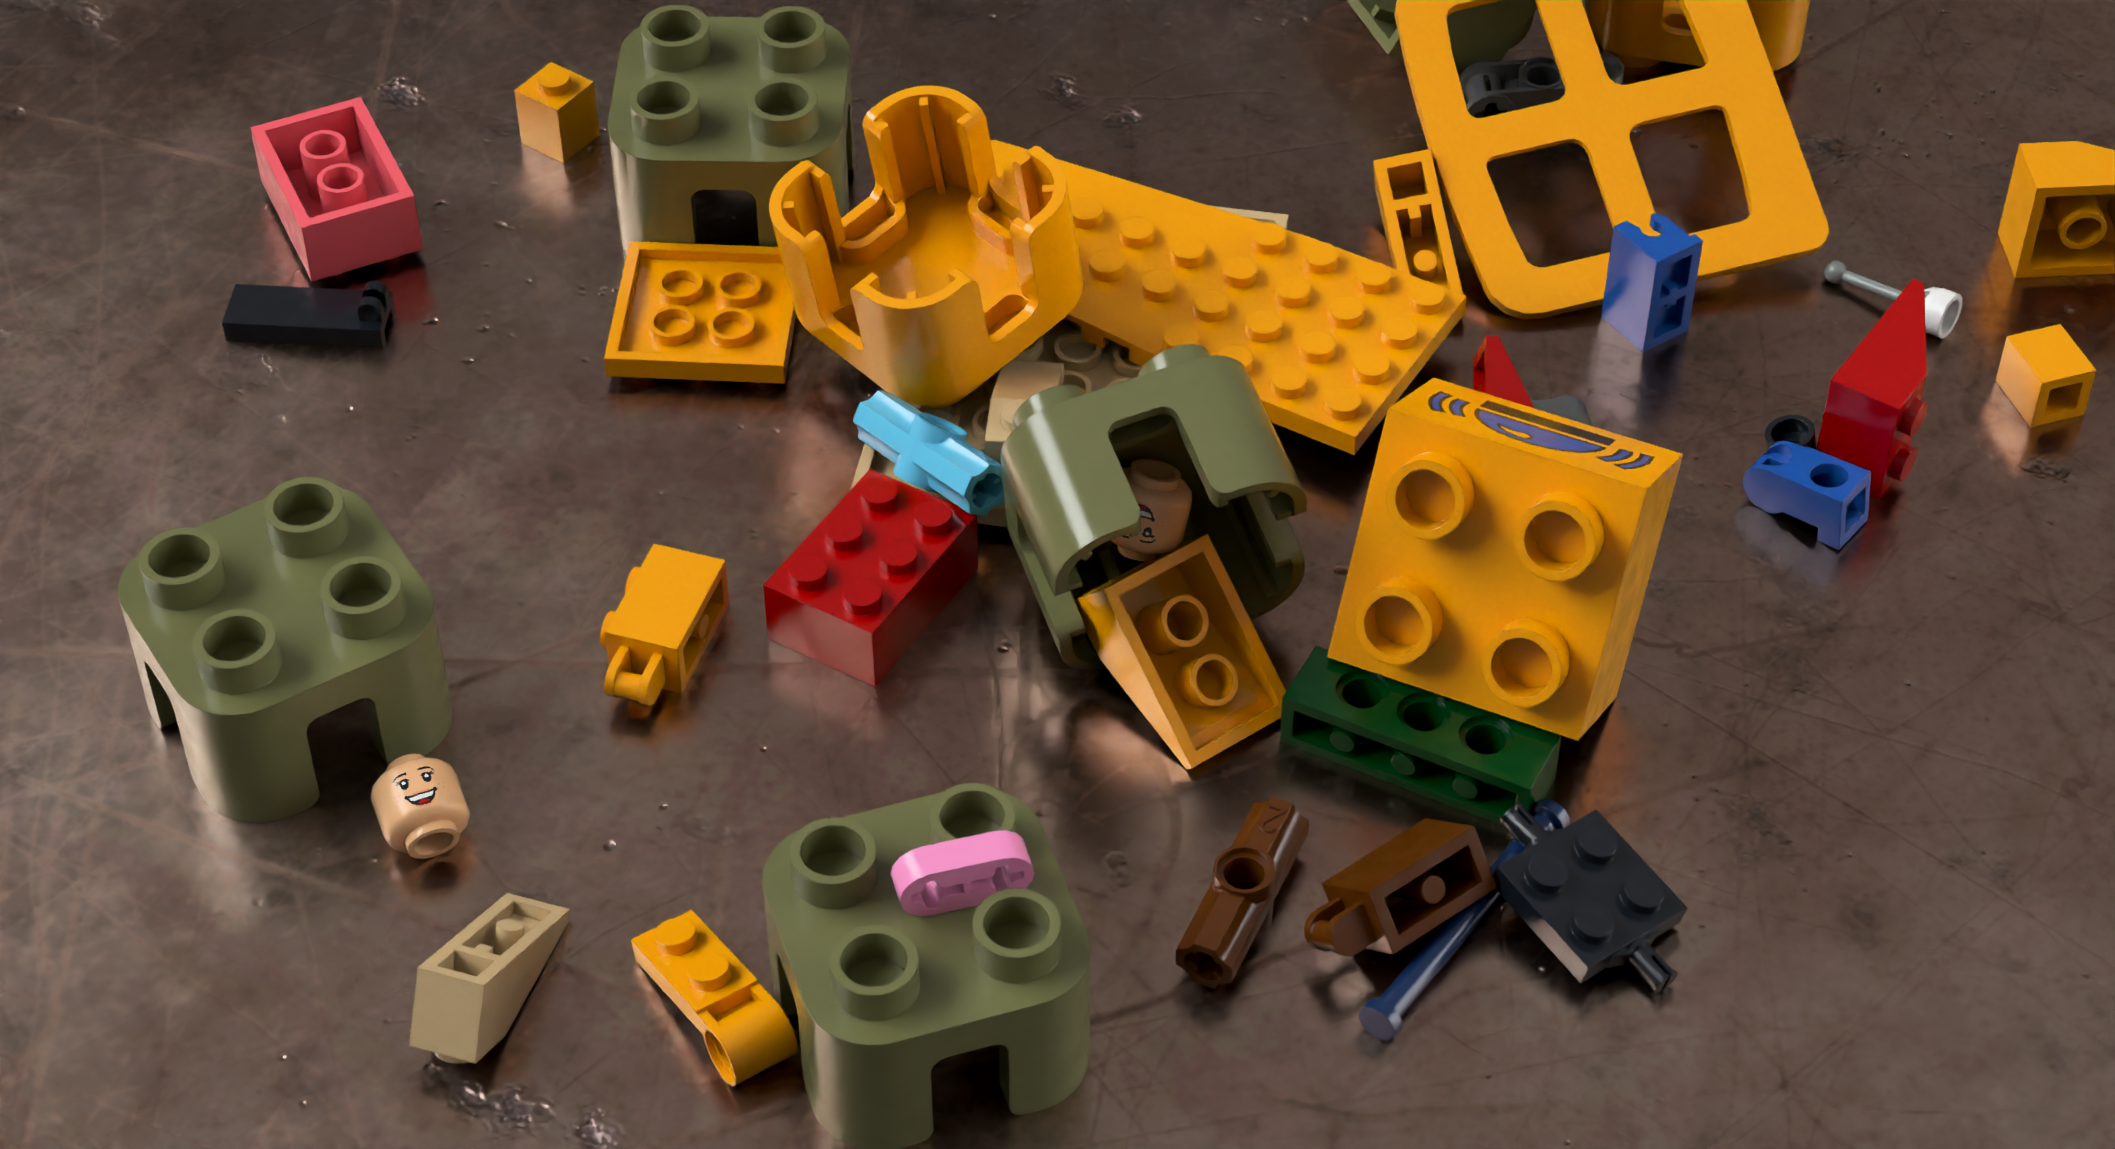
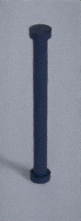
M1539 799L1531 808L1530 814L1545 831L1561 829L1570 825V817L1566 810L1551 799ZM1516 838L1490 867L1492 874H1494L1497 866L1525 850ZM1494 889L1444 921L1379 999H1369L1360 1009L1358 1016L1362 1026L1378 1039L1391 1040L1402 1027V1015L1484 919L1502 895Z

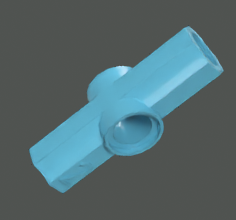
M877 390L873 397L867 401L860 402L852 421L857 425L859 431L858 438L894 462L893 473L896 476L919 488L940 493L969 514L985 517L992 508L1003 504L1005 498L1001 464L967 443L968 433L963 428L935 415L922 413L893 393Z

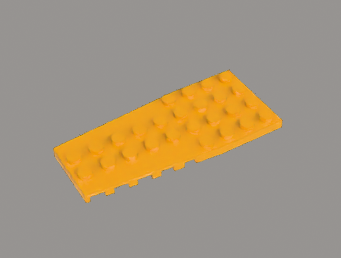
M991 140L998 178L1008 190L1018 196L1012 163L1028 150L998 140ZM1056 159L1062 166L1067 180L1083 275L1081 297L1065 319L1081 326V338L1101 348H1104L1112 340L1128 348L1129 361L1141 367L1157 354L1172 347L1186 344L1203 346L1208 350L1210 356L1234 358L1246 368L1272 423L1352 455L1357 453L1385 417L1388 408L1395 404L1465 314L1466 295L1340 249L1329 243L1286 230L1275 223H1263Z

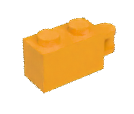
M653 544L641 567L635 566L632 568L626 582L625 595L616 611L610 610L606 614L600 631V645L606 649L608 658V669L604 681V692L607 696L622 697L639 701L640 704L652 706L662 689L680 694L683 693L730 605L725 560Z

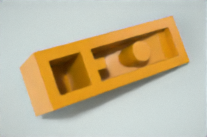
M1426 149L1373 160L1375 190L1394 269L1463 294L1431 150Z

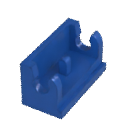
M1659 214L1651 215L1650 226L1654 231L1659 232L1660 236L1645 235L1639 227L1628 221L1614 226L1601 317L1641 352L1654 348L1688 331L1703 240L1696 234L1688 235L1669 218Z

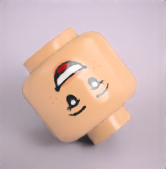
M1152 459L1135 460L1131 463L1130 467L1122 469L1140 507L1141 533L1133 537L1127 534L1110 541L1118 545L1117 549L1123 556L1137 561H1150L1156 555L1173 551L1182 543L1192 504V491L1185 481L1181 479L1179 470L1172 465Z
M421 754L401 756L388 765L386 772L378 778L372 788L371 802L385 840L391 848L402 853H408L416 859L436 857L447 852L458 843L460 834L468 825L470 811L457 775L449 763L440 759L427 758Z

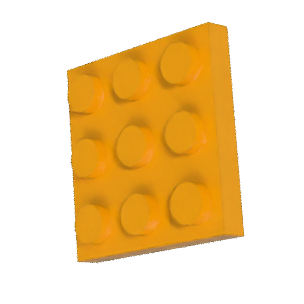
M630 241L604 356L606 376L785 384L796 311L779 247Z

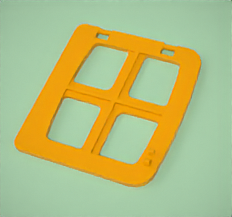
M1397 0L1395 20L1403 59L1416 110L1428 149L1431 150L1439 182L1482 288L1490 302L1503 313L1523 320L1542 319L1603 304L1610 252L1549 267H1536L1530 264L1510 228L1488 173L1487 164L1490 161L1564 143L1578 144L1588 154L1613 229L1614 226L1628 221L1639 227L1645 235L1660 236L1661 234L1654 231L1650 226V218L1652 214H1655L1630 142V133L1634 128L1707 110L1717 109L1724 114L1742 175L1750 215L1741 222L1688 234L1690 236L1696 234L1703 240L1696 282L1809 256L1818 252L1824 246L1829 234L1828 222L1747 0H1678L1706 65L1698 69L1627 85L1615 83L1607 75L1581 0H1535L1564 84L1565 94L1561 99L1554 102L1484 118H1475L1467 110L1452 54L1446 18L1455 11L1503 0Z

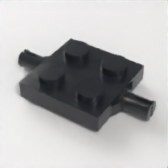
M1522 803L1516 804L1515 807L1512 806L1505 812L1500 819V823L1509 830L1525 850L1496 867L1493 874L1497 884L1496 890L1574 977L1582 983L1605 968L1631 964L1652 987L1655 993H1659L1661 989L1667 988L1675 980L1678 973L1664 961L1651 944L1656 937L1679 924L1688 907L1597 809L1565 828L1553 829L1551 831H1545Z

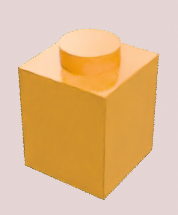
M550 62L514 90L521 144L565 163L600 135L594 81Z
M2058 324L2007 336L1996 382L2031 428L2084 415L2097 370L2063 326Z

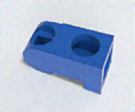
M1788 441L1775 442L1744 473L1742 479L1743 489L1755 506L1773 514L1784 512L1818 527L1817 541L1840 550L1868 520L1871 471L1813 448L1803 447Z

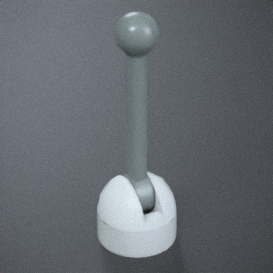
M1838 260L1829 262L1824 268V276L1830 283L1837 284L1844 281L1893 301L1902 293L1900 290L1848 271L1845 264ZM1931 287L1925 289L1926 333L1941 339L1948 336L1961 312L1962 296L1945 288Z

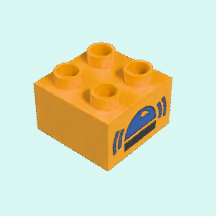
M1432 378L1387 410L1327 657L1579 741L1617 697L1683 454Z

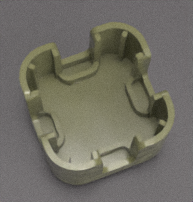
M667 5L649 12L642 19L640 27L636 28L625 38L618 58L607 129L620 241L626 252L628 251L630 241L699 244L694 193L700 190H743L751 193L756 200L759 246L778 247L769 213L770 197L778 181L793 167L805 160L811 161L830 175L840 217L842 218L850 212L847 171H854L855 167L850 50L844 35L833 26L825 23L817 12L801 6H783L772 9L761 17L706 16L701 10L692 6Z
M1180 345L1154 356L1141 368L1138 376L1089 393L1074 385L1050 387L1028 398L1015 412L1013 418L1015 429L1004 442L1000 455L1007 528L1061 658L1067 665L1080 670L1107 669L1100 660L1085 630V625L1075 599L1121 575L1117 564L1127 557L1119 553L1118 545L1110 540L1127 534L1133 537L1141 533L1140 507L1122 469L1130 467L1131 463L1135 460L1152 459L1162 461L1179 470L1181 479L1185 481L1192 491V504L1182 543L1208 534L1250 620L1256 619L1279 606L1300 585L1304 576L1305 560L1300 543L1287 517L1306 512L1307 497L1246 368L1238 360L1226 356H1210L1208 350L1200 345Z
M319 477L291 479L275 487L266 498L194 528L181 527L159 533L143 546L140 553L128 563L120 576L118 598L149 712L160 729L173 723H178L190 773L197 789L214 811L228 819L244 823H269L286 819L312 807L319 798V788L306 735L307 728L314 719L358 699L365 698L374 745L388 765L404 755L421 754L425 756L444 740L450 730L453 720V708L432 593L369 504L356 493L338 487L329 480Z
M963 783L950 787L940 793L844 817H828L815 820L788 835L772 850L764 866L762 881L773 996L787 1017L798 1014L803 1078L806 1092L815 1117L831 1136L859 1149H900L925 1141L933 1132L931 1070L933 1066L944 1058L991 1045H999L1000 1086L1009 1109L1013 1114L1025 1115L1050 1108L1065 1100L1078 1088L1086 1075L1090 1060V938L1044 829L1036 814L1023 801L988 784ZM1007 830L1015 832L1023 838L1035 872L1032 882L1026 889L1011 888L1001 890L985 898L978 906L932 916L920 917L910 915L902 909L891 877V871L899 857L908 851L926 845L992 831Z

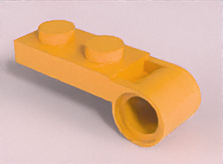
M692 909L675 918L668 919L657 927L631 939L635 959L638 964L703 1034L704 1042L713 1064L730 1086H735L798 1052L794 1030L781 1006Z

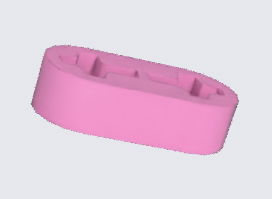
M1002 830L910 850L895 862L892 867L891 877L902 909L910 915L921 917L978 906L985 898L1001 890L1011 888L1026 889L1032 882L1035 872L1023 838L1015 832Z

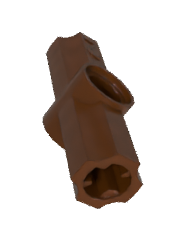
M1273 796L1268 801L1255 802L1232 846L1222 851L1215 859L1213 881L1175 953L1176 965L1183 968L1189 974L1192 981L1211 988H1215L1221 983H1232L1256 934L1264 931L1271 923L1274 900L1309 832V820L1296 810L1294 803Z

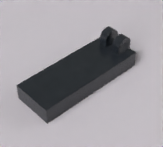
M379 281L366 283L364 290L235 284L222 326L226 341L383 348L386 341L384 330L388 317H393L395 306L392 291H388L387 287Z

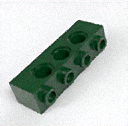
M1317 645L1282 697L1280 742L1502 825L1500 819L1505 812L1512 806L1515 807L1518 803H1522L1530 813L1533 805L1539 799L1546 797L1555 781L1561 735L1328 658V649Z

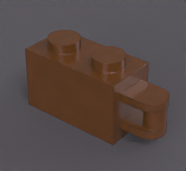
M1425 818L1322 882L1329 902L1309 915L1305 923L1304 935L1307 943L1312 948L1320 951H1333L1338 955L1353 956L1365 948L1395 954L1497 888L1475 827Z

